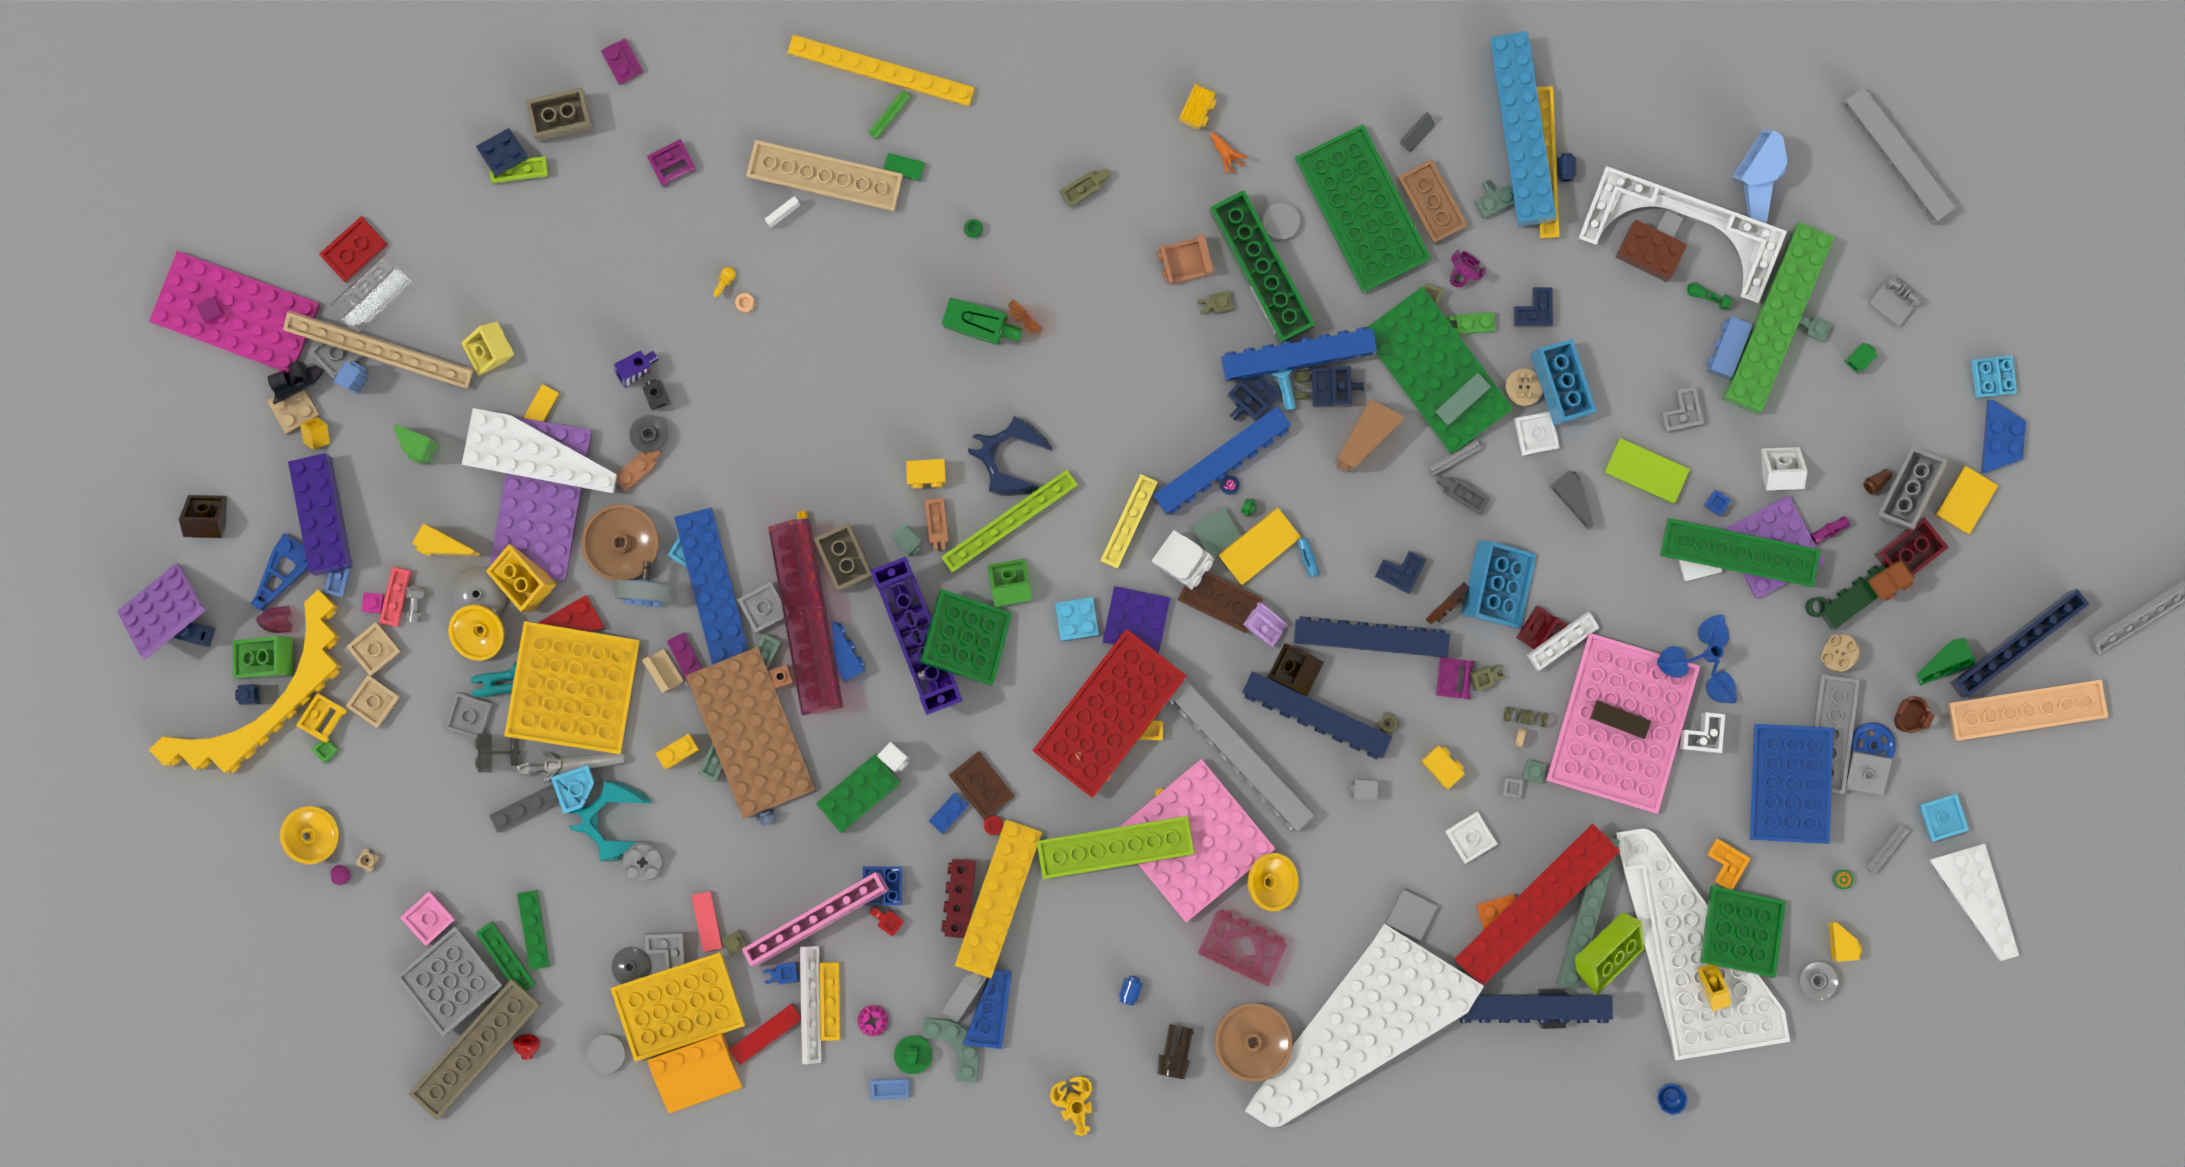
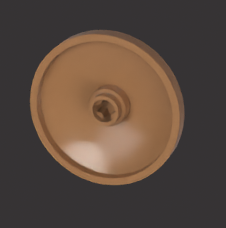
M611 505L596 512L587 522L582 534V552L587 564L598 575L612 581L633 580L642 575L643 561H650L652 566L656 560L659 551V535L655 524L643 511L630 505Z
M1247 1003L1233 1008L1222 1018L1215 1033V1051L1221 1065L1231 1075L1244 1081L1259 1082L1275 1076L1285 1067L1291 1055L1292 1035L1287 1022L1280 1013L1264 1004Z

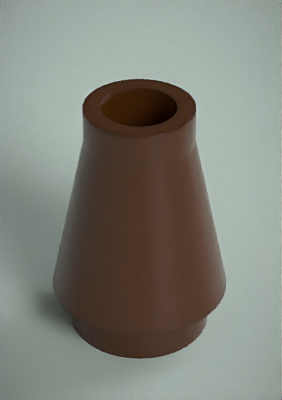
M1885 468L1866 478L1863 483L1865 490L1871 495L1878 494L1889 479L1892 478V473Z

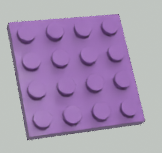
M1790 496L1724 529L1817 549ZM1821 555L1819 558L1818 567L1825 564ZM1742 573L1756 599L1787 583Z
M176 563L143 591L139 592L127 604L123 605L117 612L139 655L146 660L206 610L182 566Z

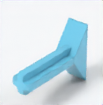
M1293 370L1267 374L1278 379L1286 411L1296 408L1288 376Z

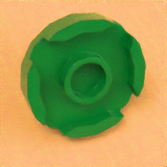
M909 1035L901 1039L894 1050L895 1063L902 1072L919 1074L930 1065L932 1048L925 1038L918 1035Z

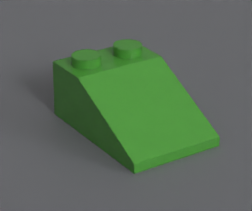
M270 636L233 640V679L293 676V637Z

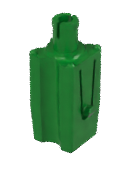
M949 298L942 321L944 328L994 345H1000L999 340L1002 337L1019 342L1023 328L1007 324L1008 317H1006L1007 314L954 298Z

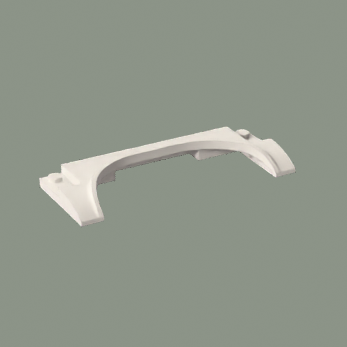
M1605 166L1585 217L1579 239L1597 245L1605 228L1615 218L1632 209L1652 206L1676 211L1713 225L1731 240L1738 252L1742 265L1743 282L1740 297L1759 303L1786 236V230Z

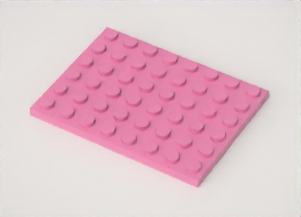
M1589 633L1546 781L1658 814L1700 666L1687 663L1689 672L1681 678H1673L1667 676L1659 669L1657 659L1661 654ZM1596 700L1650 720L1651 724L1646 738L1642 739L1589 719Z

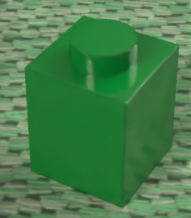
M1863 342L1844 362L1854 372L1859 374L1878 355L1875 353L1876 350L1872 345Z

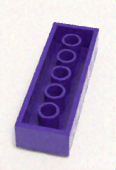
M323 453L288 461L309 573L318 576L352 568L353 565L332 457Z

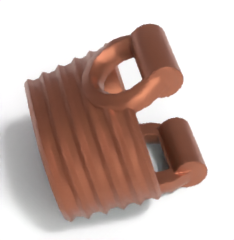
M1913 696L1902 700L1895 714L1894 723L1900 731L1914 733L1921 729H1929L1935 715L1929 711L1928 704L1924 699Z

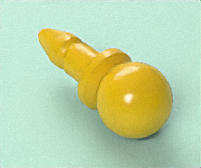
M728 266L722 269L721 276L718 277L719 283L714 290L713 296L715 298L722 293L725 286L731 284L730 281L735 279L736 272L732 267Z

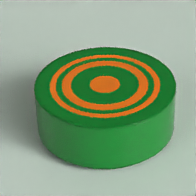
M1838 870L1833 875V883L1839 889H1848L1853 884V875L1847 870Z

